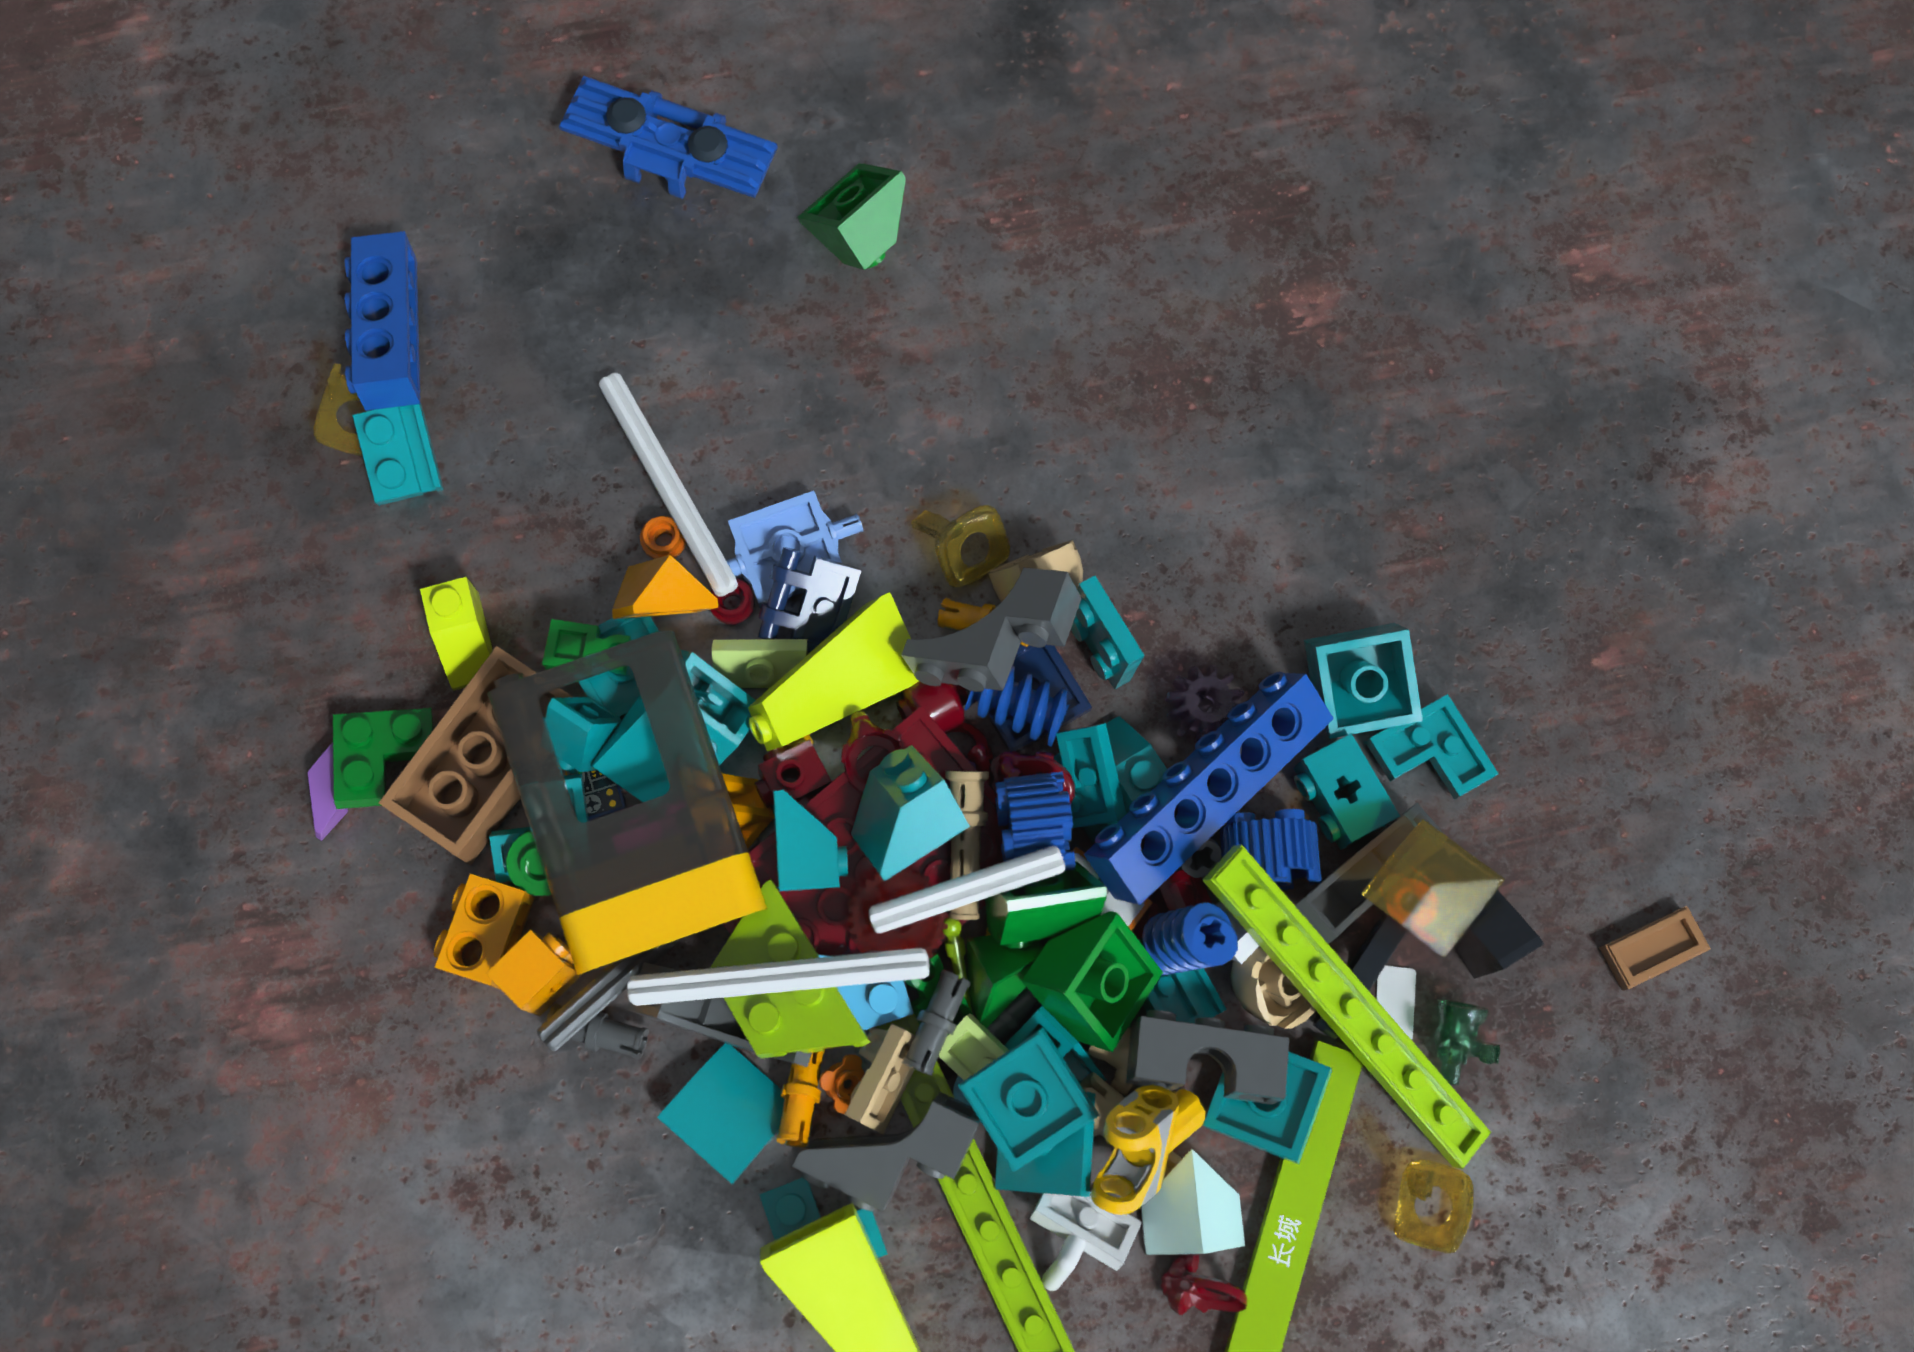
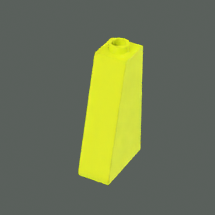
M890 592L864 604L748 707L752 716L749 718L752 734L758 743L765 745L767 751L783 747L919 682L901 656L907 639H911Z
M853 1202L760 1247V1263L764 1271L836 1352H921Z

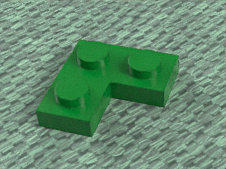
M431 708L333 715L334 803L336 809L382 806L379 802L386 794L385 762L405 761L413 758L433 731Z

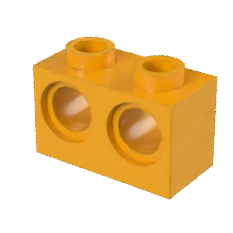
M470 874L467 883H461L453 897L451 909L455 914L449 930L444 929L435 944L434 957L438 958L435 968L500 989L486 975V972L519 941L535 897L524 890ZM497 895L500 900L499 911L490 919H482L479 913L482 901L489 896ZM479 941L483 950L480 960L472 966H465L462 961L464 948L471 942Z

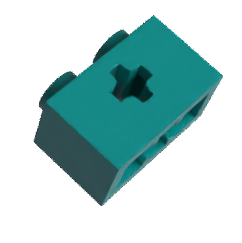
M1352 733L1303 758L1293 768L1297 774L1294 776V781L1298 791L1306 801L1312 800L1321 815L1318 817V823L1323 834L1330 842L1336 841L1340 850L1385 827L1400 817ZM1346 788L1350 796L1347 799L1341 798L1338 800L1334 792Z

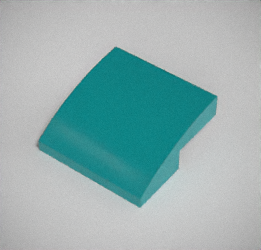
M725 1043L680 1090L657 1118L726 1180L734 1184L763 1148L778 1134L785 1099L781 1097L782 1089L733 1046Z

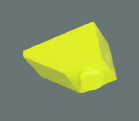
M467 577L420 589L429 631L453 691L465 688L493 651L480 595Z

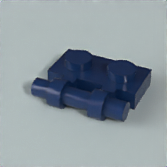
M783 547L779 564L774 563L770 578L774 581L767 604H762L758 616L762 620L758 637L761 639H776L779 627L784 626L792 629L790 639H807V650L811 652L847 620L861 570L855 566L814 555L809 573L797 570L801 552ZM791 586L804 589L797 613L785 609Z

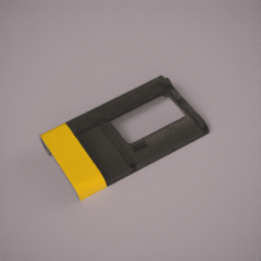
M667 630L652 633L524 677L522 673H515L494 681L496 688L488 693V697L577 976L612 966L624 961L625 958L767 909L674 631ZM622 666H628L634 673L670 782V789L667 794L582 823L576 817L542 712L540 699L543 694Z

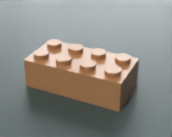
M496 646L380 800L379 804L471 866L490 840L491 831H496L521 798L528 784L551 755V752L542 747L547 707L552 698L573 696Z

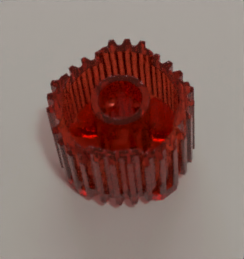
M904 868L886 881L874 871L870 872V879L863 877V885H856L854 887L856 891L850 894L846 906L849 913L846 915V920L851 923L847 926V930L853 934L851 939L857 944L856 947L861 953L923 948L926 950L928 957L931 958L933 956L931 950L940 947L937 940L944 939L945 937L941 931L948 927L947 924L943 923V919L948 918L947 913L943 912L907 924L897 930L895 928L883 933H876L870 921L869 909L874 905L937 884L929 882V877L925 875L920 876V872L913 869L910 870L909 868Z

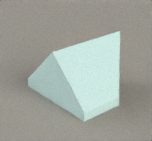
M1193 1149L1163 1179L1159 1192L1140 1207L1146 1255L1205 1254L1245 1246L1239 1194Z

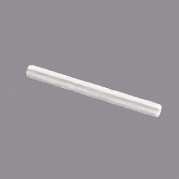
M614 372L609 376L602 377L599 381V386L605 399L715 595L723 597L735 591L738 587L735 575L621 374Z
M915 948L637 975L628 979L627 993L629 1002L638 1006L921 979L929 975V958L925 949Z

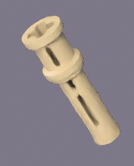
M945 771V778L950 781V791L970 827L951 838L950 880L980 870L981 826H985L986 821H988V813L983 811L984 781L989 779V772ZM979 901L950 910L948 918L957 920L980 919Z

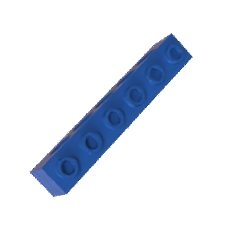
M1276 672L1267 676L1259 684L1260 690L1248 701L1232 708L1227 715L1228 720L1216 731L1201 737L1195 744L1196 750L1184 761L1169 767L1162 776L1163 780L1151 792L1137 797L1130 804V811L1119 822L1104 828L1096 836V843L1084 853V856L1114 899L1141 905L1334 719L1306 674ZM1210 776V784H1209V787H1208V786H1207V780H1208V777ZM1176 806H1177V807H1178V813H1177V817H1176V819H1175V818H1174V811H1175V808H1176ZM1145 837V845L1141 851V840Z

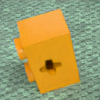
M532 930L528 931L486 972V975L521 1010L537 1016H541L582 975L577 976L569 948L560 938L557 939L550 932L545 937H542Z

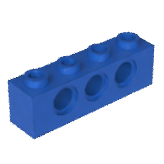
M405 231L351 237V256L345 257L346 275L351 284V292L345 293L346 310L351 320V328L345 330L347 350L349 355L352 356V365L345 367L348 390L351 394H357L365 411L420 404L416 256Z

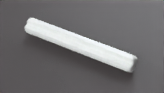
M1051 846L874 905L869 909L870 921L876 933H883L1060 874L1065 870L1064 860L1059 848Z

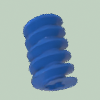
M1015 666L1011 668L1003 691L984 689L981 692H970L964 708L965 711L978 701L977 715L984 718L994 708L995 723L1001 726L1010 716H1013L1012 730L1016 733H1019L1030 723V738L1037 740L1046 730L1048 731V746L1051 748L1057 738L1056 733H1059L1070 707V704H1067V688H1061L1054 697L1049 696L1050 681L1045 680L1034 690L1032 689V674L1029 672L1019 682H1015Z
M1199 903L1194 906L1158 913L1151 917L1143 928L1142 945L1162 970V975L1223 965L1230 961L1238 951V937L1228 915L1220 907L1211 903Z

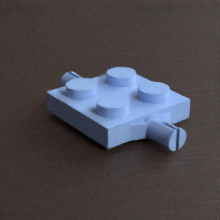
M811 491L728 520L735 541L736 557L726 561L735 577L742 574L743 578L752 586L759 608H761L763 603L767 604L774 581L770 578L774 563L779 564L783 547L800 551L801 555L797 570L809 573L814 555L842 563L838 554V540L864 531L857 513L832 523L821 510L815 491ZM791 586L788 598L802 594L804 589Z

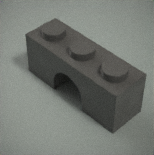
M1150 1010L1147 1011L1146 1017L1140 1016L1131 1023L1126 1083L1141 1086L1156 1085L1169 1090H1176L1186 1084L1187 1065L1193 1054H1205L1215 1059L1223 1070L1225 1079L1224 1098L1274 1104L1284 1100L1286 1096L1289 1038L1274 1036V1029L1268 1026L1245 1025L1244 1031L1226 1029L1225 1021L1220 1019L1196 1018L1195 1024L1176 1021V1014Z

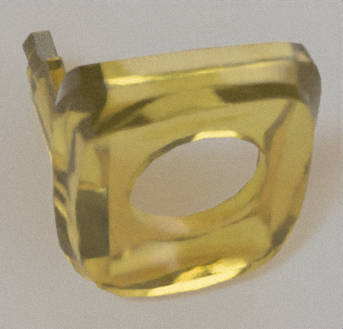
M335 363L330 372V377L327 379V386L318 408L313 427L314 436L319 443L327 447L363 457L357 434L343 430L336 419V413L342 404L352 400L360 401L356 393L351 394L349 392L345 375H341V364Z
M977 506L951 522L940 514L924 510L922 514L911 521L912 528L936 538L935 551L946 582L953 588L975 582L1003 563L1010 555V544L999 513L992 506ZM982 532L986 535L989 542L988 553L983 561L973 566H967L961 559L960 551L962 544L970 534Z
M1421 1159L1410 1162L1402 1174L1394 1221L1396 1237L1403 1242L1443 1253H1455L1466 1235L1472 1217L1474 1188L1470 1176L1458 1168L1430 1160ZM1433 1186L1444 1190L1451 1201L1449 1218L1438 1226H1428L1422 1223L1415 1212L1416 1197L1423 1201H1426V1197L1431 1198Z

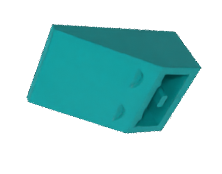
M673 648L590 766L665 818L668 808L673 803L686 800L679 771L683 767L713 772L739 746L750 730L749 718L752 716L748 707L756 700L693 652Z

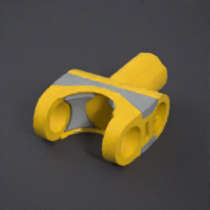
M1145 1085L1137 1088L1124 1098L1108 1114L1104 1127V1138L1114 1147V1150L1103 1169L1093 1181L1091 1199L1095 1205L1109 1213L1125 1215L1143 1206L1159 1192L1162 1187L1169 1153L1199 1129L1205 1121V1109L1195 1094L1185 1089L1172 1092L1161 1086ZM1106 1193H1114L1121 1196V1198L1113 1197Z

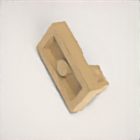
M891 1024L888 1031L875 1027L870 1028V1032L867 1035L870 1043L862 1046L859 1054L870 1061L872 1065L870 1069L866 1070L862 1080L853 1089L850 1105L845 1113L846 1116L884 1134L915 1070L914 1067H909L902 1063L908 1053L914 1035Z

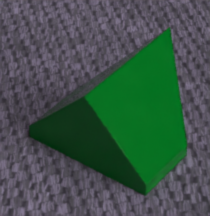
M991 935L967 938L968 981L971 982L969 986L970 1004L978 1021L986 1028L1026 987L1022 979L1046 944L1042 939L1033 940V944L1026 948L1010 949L1004 947V945H999Z

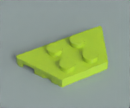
M770 879L761 888L767 909L742 917L710 968L819 958L777 886ZM838 987L723 997L756 1055L761 1059L785 1056L787 1053L798 1051L803 1053L824 1051V1048L848 1045L862 1047L870 1043L869 1038Z

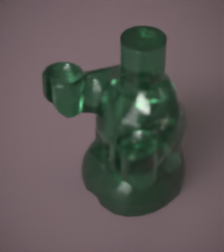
M1438 1000L1437 1002L1439 1024L1434 1033V1042L1436 1044L1437 1056L1442 1062L1440 1074L1451 1085H1459L1462 1064L1466 1065L1467 1059L1470 1057H1477L1479 1061L1486 1064L1499 1063L1500 1045L1477 1039L1479 1026L1487 1019L1488 1008L1453 1000Z

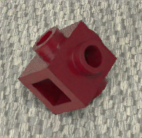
M809 739L791 749L787 744L766 753L763 756L764 762L758 765L760 780L754 782V785L766 808L774 805L773 791L777 790L786 791L803 807L832 781ZM793 778L797 781L789 783L784 780Z

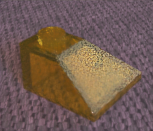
M1422 819L1391 854L1361 894L1445 958L1505 879Z

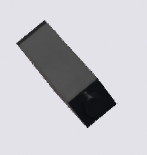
M1442 850L1419 866L1423 873L1414 879L1424 882L1433 890L1437 900L1434 918L1474 979L1504 970L1544 945L1539 935L1463 850L1450 857H1447Z

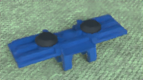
M586 76L582 77L559 125L562 131L624 152L623 170L625 179L639 183L642 177L641 169L665 177L668 182L669 194L681 199L684 198L686 193V177H695L755 198L778 148L777 143L726 126V117L719 113L711 116L662 99V94L656 91H651L649 94L642 92L640 96ZM657 116H660V117H663V118H666V119H669V120L678 122V123H680V124H683V125H686V126L695 128L696 130H695V131H692V130H689V129H686V128L677 126V125L674 124V123L660 120V119L657 118Z

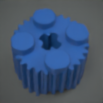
M1063 772L1004 778V782L995 783L998 827L1008 826L1007 830H1001L1002 863L1051 846H1057L1064 860V871L1075 870V852H1065V850H1069L1068 841L1071 840L1073 823L1068 791H1063Z
M1278 810L1275 812V818L1256 820L1254 813H1235L1227 821L1226 827L1220 829L1221 857L1223 858L1233 846L1243 845L1282 891L1294 889L1293 880L1306 879V877L1309 880V885L1321 883L1317 824L1305 818L1304 810Z

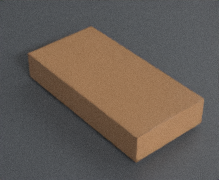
M1687 906L1679 908L1599 947L1622 991L1629 990L1711 949Z

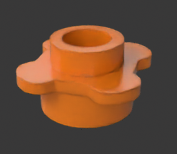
M854 1054L845 1055L842 1062L833 1064L821 1074L819 1079L821 1089L825 1090L826 1094L834 1100L833 1108L840 1114L846 1113L850 1105L852 1091L865 1074L861 1068V1058ZM850 1079L851 1086L848 1089H846L844 1087V1082Z

